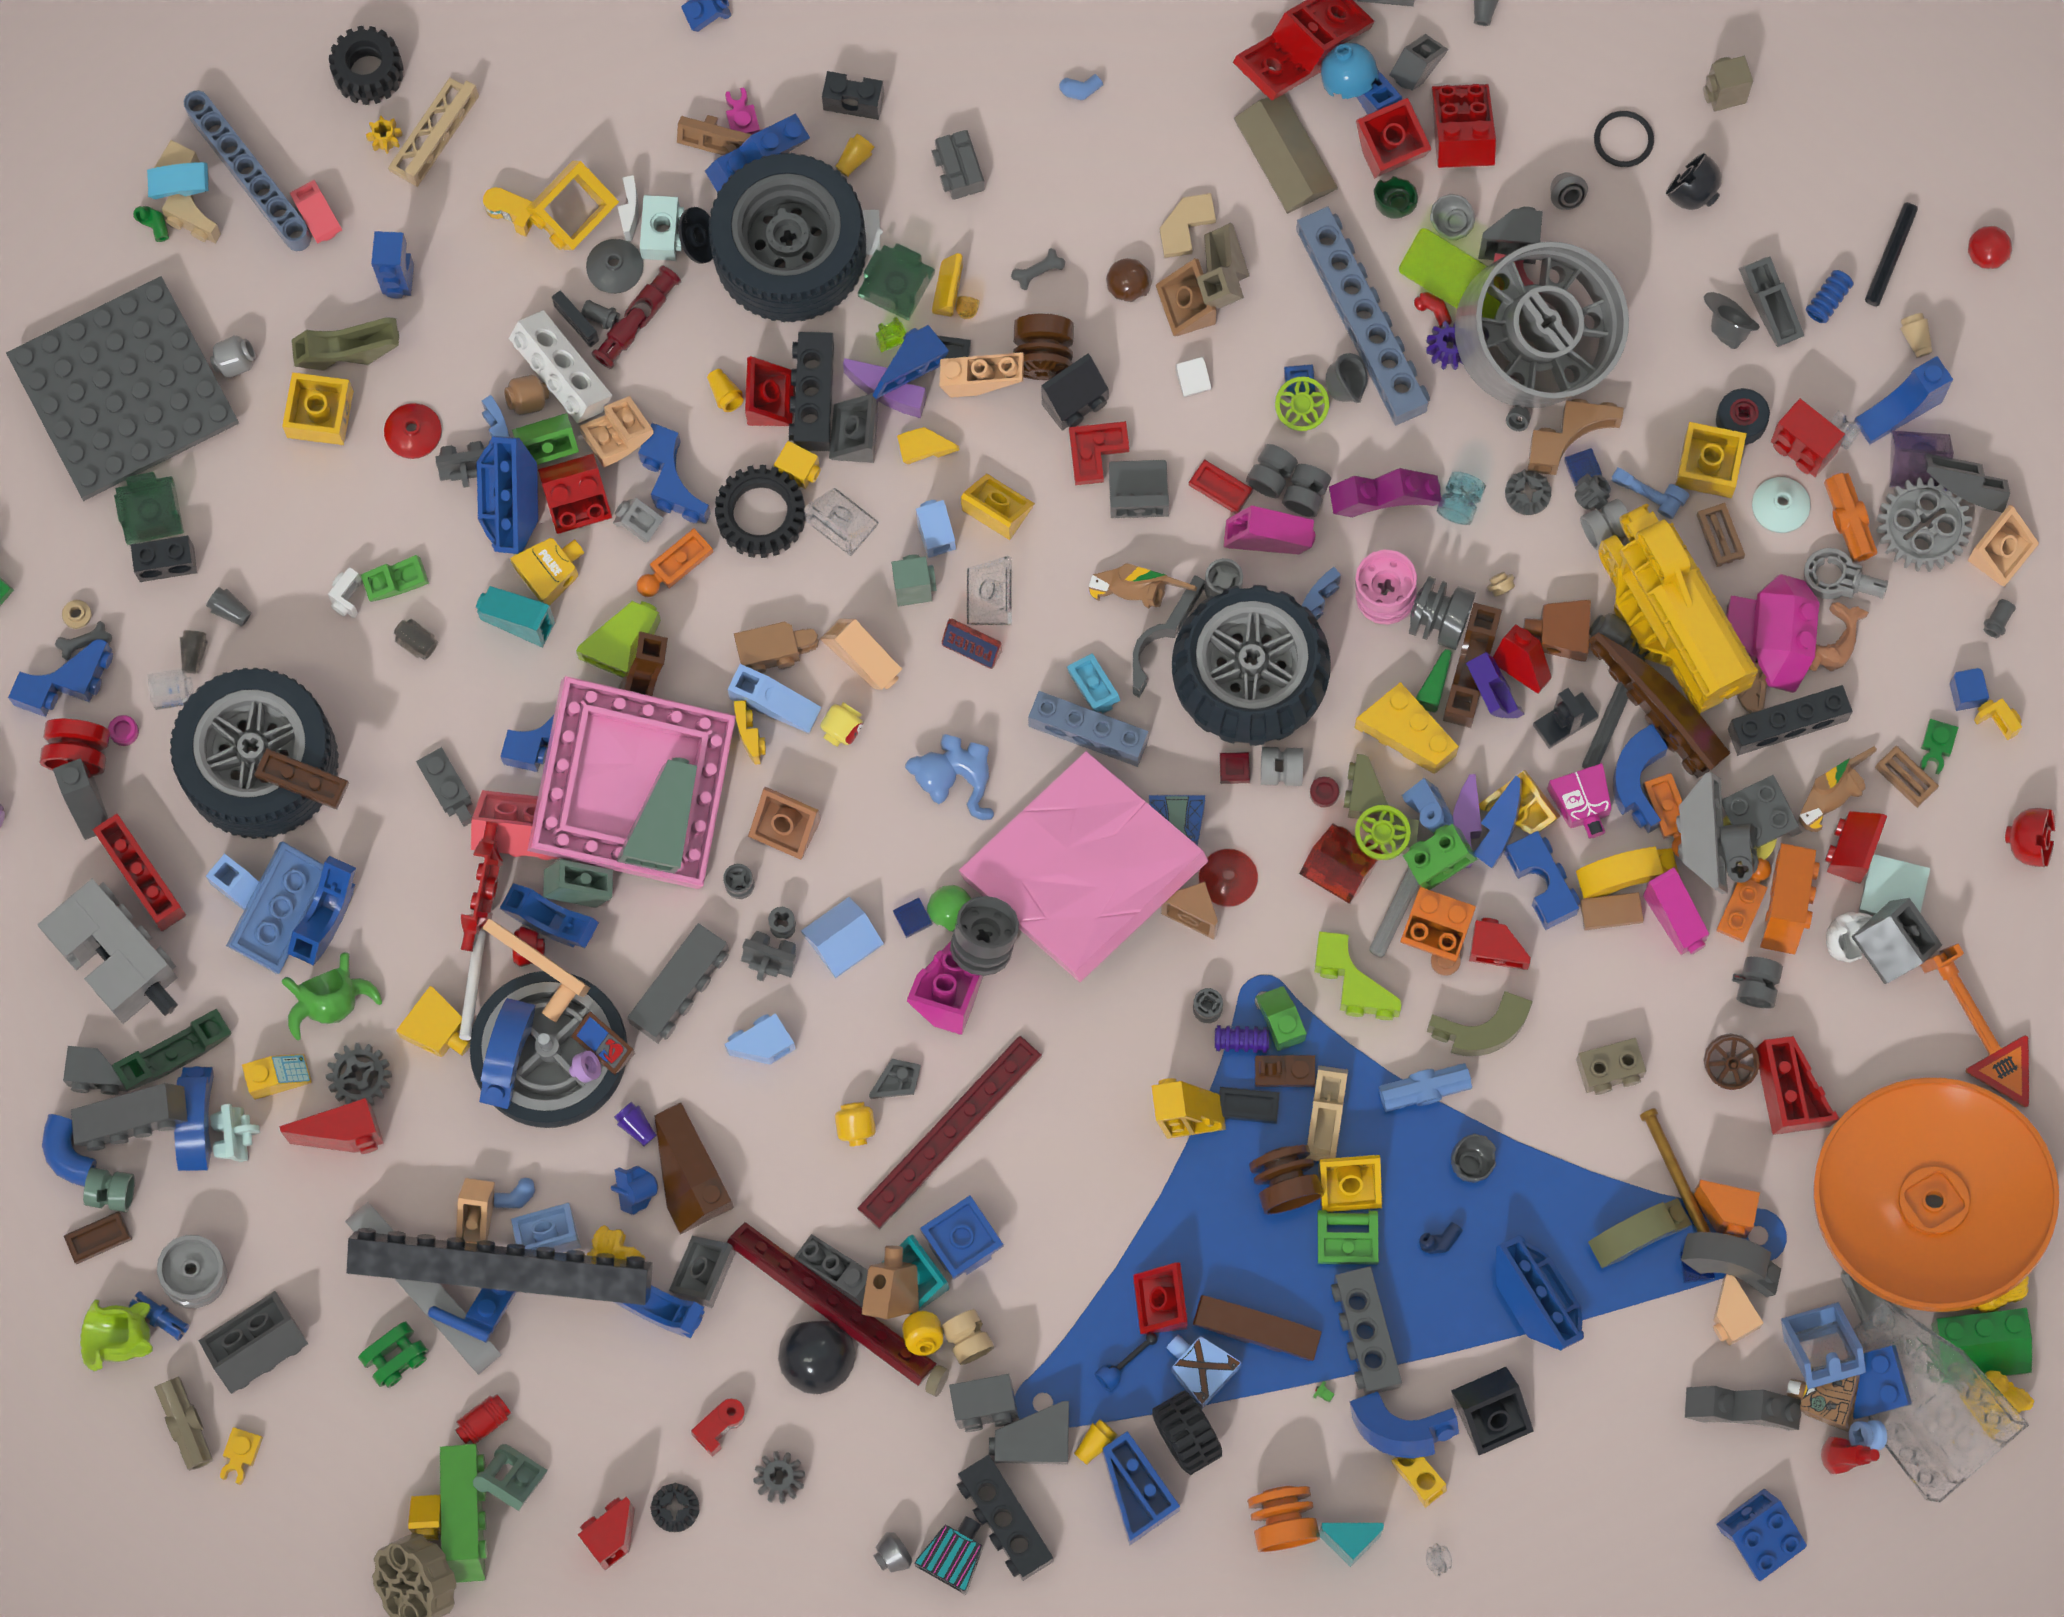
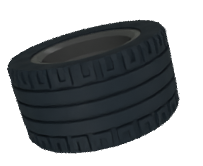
M771 154L770 156H763L758 160H752L749 164H745L743 168L736 170L728 178L727 183L722 185V189L718 191L717 199L713 201V208L710 211L711 217L709 218V237L713 260L724 289L729 292L732 299L736 300L737 304L743 305L745 310L751 311L754 315H760L761 318L771 319V321H805L807 319H814L818 315L822 316L827 311L830 312L834 306L840 305L842 300L848 297L847 294L854 290V285L858 284V278L863 273L862 268L865 266L867 254L864 217L860 201L857 198L856 192L853 191L852 185L848 184L847 179L841 176L838 170H834L830 164H826L822 160L818 161L814 157H808L804 154ZM798 209L802 214L799 216L791 213V211ZM766 216H773L768 224L763 222ZM818 229L821 230L820 236H813ZM792 240L793 245L786 246L785 241ZM755 245H759L765 248L762 250H757L755 248ZM802 258L811 259V261L806 263ZM784 261L786 263L785 268H779L778 266Z

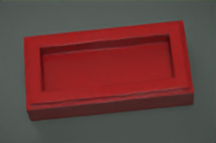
M1205 459L1189 481L1190 487L1235 514L1240 512L1253 493V488Z

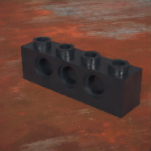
M798 332V342H793L792 359H797V369L791 370V386H796V396H790V413H795V422L789 423V441H794V444L807 451H830L834 361L833 333ZM810 360H816L820 363L816 368L812 369L805 366ZM809 387L819 390L813 396H808L804 393ZM809 414L817 416V420L813 423H806L803 421V418Z
M1843 685L1732 719L1728 732L1736 754L1739 756L1847 722L1853 711Z
M990 1455L985 1456L958 1473V1478L960 1479V1482L956 1484L965 1499L971 1497L975 1503L976 1508L972 1511L980 1524L984 1525L987 1523L993 1532L989 1535V1538L996 1550L1000 1551L1003 1549L1009 1559L1005 1561V1564L1013 1577L1019 1575L1022 1581L1054 1562L1052 1554ZM990 1486L996 1491L995 1497L990 1501L982 1500L978 1495L982 1487ZM1000 1512H1007L1012 1516L1011 1523L1006 1527H1000L994 1521L996 1515ZM1016 1538H1024L1028 1542V1548L1022 1553H1016L1011 1549L1012 1541Z

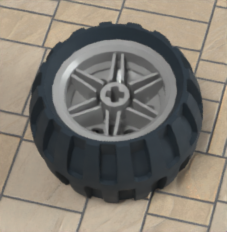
M1253 585L1252 588L1240 589L1239 586L1224 589L1217 596H1210L1205 599L1186 618L1173 648L1172 677L1177 696L1183 708L1204 731L1211 732L1219 736L1221 740L1232 744L1243 742L1250 743V746L1264 745L1265 742L1275 739L1281 740L1293 734L1295 730L1306 724L1317 711L1327 691L1330 678V651L1326 636L1315 616L1307 607H1302L1290 594L1284 591H1280V593L1267 589V586ZM1240 634L1243 637V642L1240 643L1233 639V635ZM1264 636L1272 637V641L1262 644L1261 640ZM1219 658H1223L1227 663L1218 667L1216 661ZM1247 658L1257 659L1256 665H1252L1251 662L1246 663ZM1278 661L1286 663L1284 670L1276 665ZM1235 684L1241 690L1234 693L1230 690V686ZM1267 685L1271 690L1268 694H1262L1259 689Z

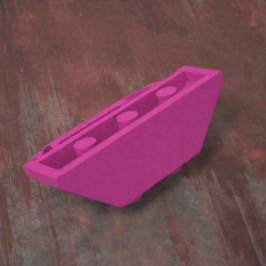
M1783 574L1777 575L1774 580L1757 593L1753 652L1761 670L1767 677L1765 679L1767 685L1794 693L1797 691L1815 658L1819 601L1804 580Z

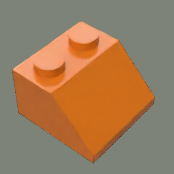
M1700 1180L1693 1195L1715 1231L1747 1238L1754 1227L1760 1192Z

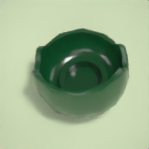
M1393 176L1388 181L1383 182L1380 179L1373 190L1377 209L1383 216L1398 219L1411 214L1415 210L1418 203V194L1416 187L1408 180L1398 179V177Z

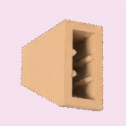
M839 619L820 638L825 645L872 688L878 690L885 688L887 690L899 679L897 674L902 668L856 619Z

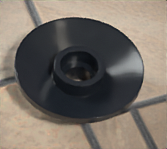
M690 207L682 213L679 220L680 242L684 252L692 261L698 264L708 263L713 259L709 237L710 216L702 208Z

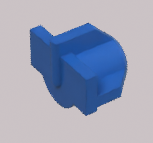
M639 1166L628 1170L620 1167L614 1169L617 1184L612 1185L611 1190L618 1193L621 1210L634 1215L638 1211L647 1208L651 1198L658 1191L656 1178Z

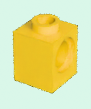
M787 441L774 463V467L779 469V473L782 474L785 471L789 474L790 479H794L798 486L806 489L810 482L814 483L821 471L817 455L790 441Z

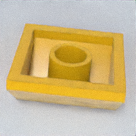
M987 473L964 491L961 496L962 511L1008 540H1011L1035 504Z
M1380 1155L1319 1160L1318 1175L1324 1192V1196L1321 1197L1322 1210L1334 1212L1382 1208Z

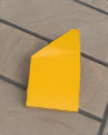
M925 427L897 435L902 459L906 464H911L933 455L939 458L960 450L957 444Z

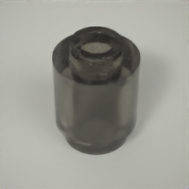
M412 618L407 622L402 620L394 630L396 635L394 641L416 658L428 659L438 645V641L434 639V634Z

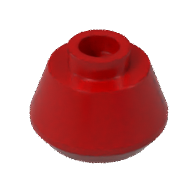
M525 927L515 930L514 935L541 954H545V939L540 938L538 932ZM513 950V961L519 967L533 964Z

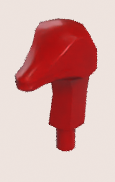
M1829 1437L1821 1450L1822 1464L1830 1474L1848 1472L1856 1466L1877 1461L1880 1457L1877 1449H1870V1447L1862 1445L1851 1446L1849 1440L1838 1437Z

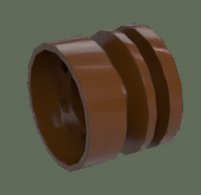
M1038 313L1024 315L1015 320L1013 342L1017 347L1014 348L1013 353H1024V378L1050 380L1073 364L1071 362L1073 351L1069 347L1073 345L1074 323L1070 319L1055 314Z
M1308 1145L1286 1146L1274 1149L1249 1163L1251 1173H1260L1254 1177V1183L1256 1185L1269 1184V1187L1265 1188L1258 1195L1264 1214L1270 1215L1290 1211L1310 1204L1324 1196L1318 1175L1303 1174L1314 1166L1313 1159H1305L1311 1153Z

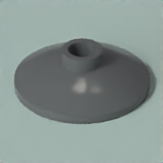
M609 239L599 243L592 249L587 258L586 271L591 283L599 290L611 294L622 293L633 288L640 280L643 273V259L638 249L630 242L621 239ZM610 260H619L616 266L609 265Z

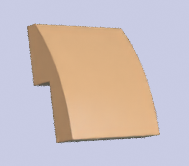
M630 396L604 406V416L579 426L581 435L604 468L635 451L654 434L652 427Z

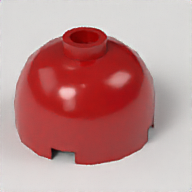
M2029 808L2022 811L2014 819L2012 826H2007L2005 842L2011 845L2012 854L2017 860L2034 867L2049 865L2054 847V841H2051V831H2055L2053 810Z

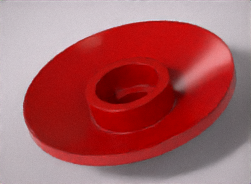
M417 403L405 404L395 409L387 418L384 426V437L389 448L395 454L408 459L421 458L431 453L439 444L442 435L441 423L436 413L429 407ZM409 424L417 425L414 431H408L406 428Z

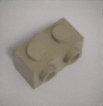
M1745 55L1733 59L1724 57L1715 61L1711 66L1709 75L1706 77L1707 83L1703 87V93L1706 102L1712 104L1714 112L1747 103L1753 78Z
M1636 1038L1578 1053L1576 1058L1586 1093L1594 1091L1595 1095L1607 1093L1612 1090V1086L1622 1083L1624 1087L1636 1085L1641 1082L1640 1078H1644L1646 1073Z

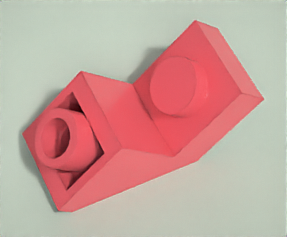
M315 180L290 192L295 205L317 244L332 239L338 232L342 231Z

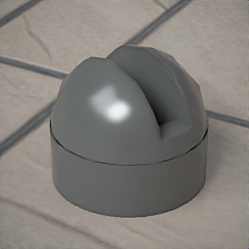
M1515 406L1509 411L1506 417V424L1514 431H1524L1530 423V412L1525 407ZM1518 416L1522 418V421L1517 420Z

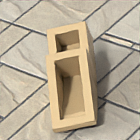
M1318 1066L1307 1143L1311 1153L1305 1159L1319 1161L1320 1159L1336 1158L1348 1075L1347 1069Z

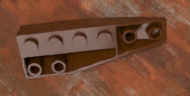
M1599 632L1588 640L1591 644L1590 650L1595 657L1605 661L1609 666L1608 672L1617 683L1621 682L1628 690L1626 694L1629 700L1635 706L1640 705L1646 713L1645 719L1648 724H1653L1656 729H1659L1664 736L1663 740L1668 749L1678 753L1683 760L1681 762L1683 768L1690 775H1695L1697 778L1701 777L1730 754V751L1695 707L1654 668Z

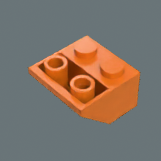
M1420 887L1400 943L1456 962L1476 906Z

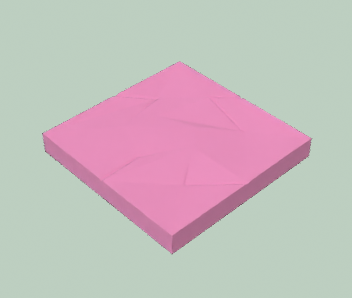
M565 676L560 684L527 851L700 889L704 885L736 716ZM672 758H684L689 760V764L697 765L681 868L673 874L617 862L624 842L662 766L668 760H672Z
M1086 751L961 867L959 872L964 881L981 896L995 897L1008 903L1016 912L1019 921L1018 928L1077 981L1081 982L1197 873L1208 860L1200 847Z

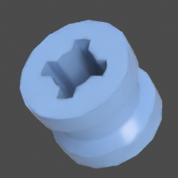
M1879 1420L1868 1422L1856 1421L1850 1426L1849 1441L1851 1446L1862 1445L1870 1447V1449L1882 1450L1887 1442V1431L1884 1424Z

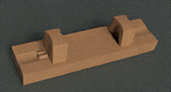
M707 115L703 122L681 116L677 128V143L725 155L739 148L751 134L718 126V117Z

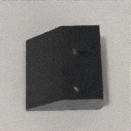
M1089 353L1041 385L1042 406L1063 431L1067 427H1076L1083 421V416L1091 411L1097 412L1107 404L1109 389Z
M1503 1367L1451 1390L1458 1413L1478 1455H1482L1534 1432L1520 1387L1507 1367Z

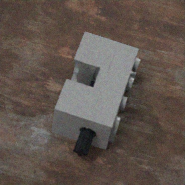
M92 878L37 924L76 971L97 953L101 956L104 962L84 979L122 1024L150 1001L153 1002L164 1016L168 1013L171 1014L175 1010L174 1008L178 1006L177 1002L165 990L178 978L173 972L176 965L160 946L156 950L151 946L149 941L152 937L142 925L136 928L129 921L133 918V915L123 904L117 907L120 903L104 882L98 885Z

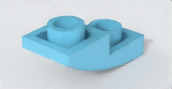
M205 162L174 164L147 170L148 197L156 200L176 194L186 197L209 191L208 165Z

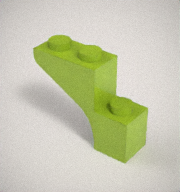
M1319 931L1314 973H1320L1321 977L1327 979H1337L1338 975L1344 976L1340 1011H1346V1015L1353 1017H1362L1364 1013L1376 1015L1375 1018L1380 1020H1393V1017H1399L1401 1011L1400 999L1363 974L1352 963L1348 951L1349 935Z

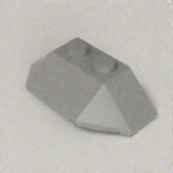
M1708 772L1703 775L1679 805L1680 815L1676 818L1678 831L1681 833V844L1678 846V854L1683 864L1721 894H1728L1726 860L1721 843V827L1723 826L1721 778L1712 772Z

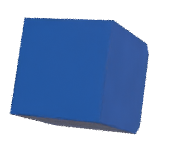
M1980 668L1956 672L1949 683L1956 711L1980 707L1989 699L1983 670Z

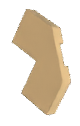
M1211 193L1183 197L1162 224L1159 232L1164 258L1192 254L1193 250L1188 227L1216 223Z

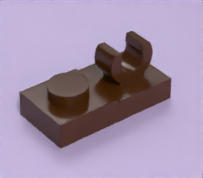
M1315 1055L1255 1056V1087H1315Z

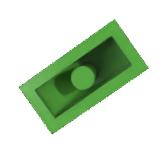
M1284 986L1256 996L1277 1052L1305 1041L1307 1033L1296 1006Z

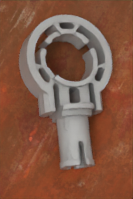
M1824 548L1818 550L1808 558L1805 564V582L1815 596L1823 599H1835L1841 596L1853 598V595L1858 593V591L1883 599L1885 596L1884 592H1886L1888 586L1887 580L1884 581L1863 575V565L1853 563L1846 553L1838 549ZM1824 558H1828L1829 564H1835L1841 569L1842 576L1835 583L1825 584L1822 581L1818 583L1816 571L1821 565H1824Z

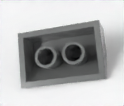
M276 1291L198 1340L213 1369L231 1394L245 1388L252 1380L263 1373L273 1370L277 1364L289 1356L296 1355L303 1347L308 1345L303 1333Z

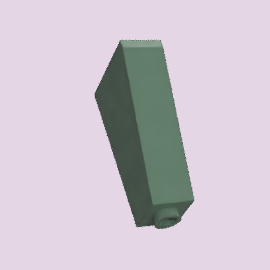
M672 758V760H668L662 766L624 842L617 862L673 874L681 868L697 765L689 764V760L684 758Z

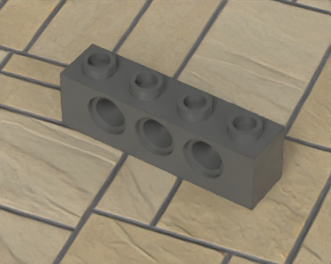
M1371 1266L1335 1275V1284L1331 1285V1291L1334 1301H1340L1343 1311L1338 1316L1342 1331L1348 1330L1351 1342L1346 1343L1350 1360H1356L1358 1371L1354 1372V1377L1358 1390L1363 1389L1366 1396L1376 1391L1381 1393L1400 1388L1402 1380ZM1359 1296L1364 1299L1366 1306L1361 1310H1355L1350 1306L1349 1299ZM1361 1325H1367L1372 1328L1373 1336L1369 1339H1363L1357 1334V1328ZM1369 1354H1375L1381 1359V1365L1377 1368H1370L1366 1365L1364 1358Z

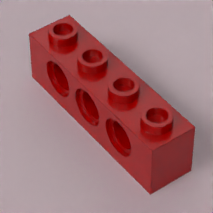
M117 813L92 829L161 931H164L186 916Z

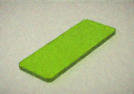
M1422 228L1419 230L1401 262L1399 272L1458 309L1463 293L1470 282L1488 266L1431 230ZM1495 276L1493 280L1494 286L1499 290H1503L1505 287L1504 280L1501 277ZM1486 292L1483 302L1482 317L1494 319L1501 303L1488 292Z

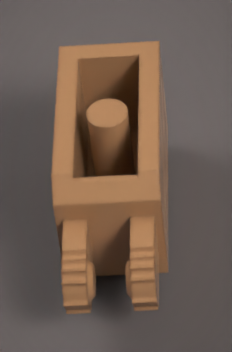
M785 621L734 633L740 663L762 674L768 668L777 666L779 669H785L793 666L795 662L800 661V654L816 650L819 639H817L818 634L814 629L807 628V630L793 631L792 625Z

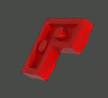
M1126 421L1069 427L1075 486L1104 483L1101 455L1129 452Z

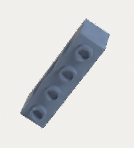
M1038 691L1028 716V726L1136 767H1138L1148 743L1149 731L1041 691Z

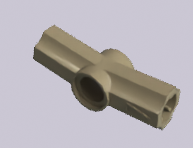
M178 1376L155 1386L154 1388L166 1414L165 1421L173 1440L179 1446L187 1469L190 1471L208 1465V1463L213 1461V1458L202 1433L204 1428L196 1408L190 1404L180 1377Z

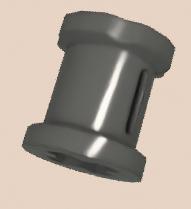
M783 906L773 909L768 917L770 931L776 938L788 939L795 933L796 921L794 914L790 909ZM778 919H781L782 921H786V920H787L788 926H786V927H784L783 925H779V926H778L777 920H778Z

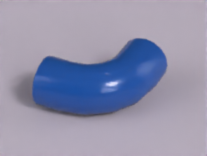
M49 1114L42 1140V1149L46 1163L57 1176L72 1184L84 1187L90 1168H96L97 1161L96 1159L80 1155L73 1149L71 1119Z

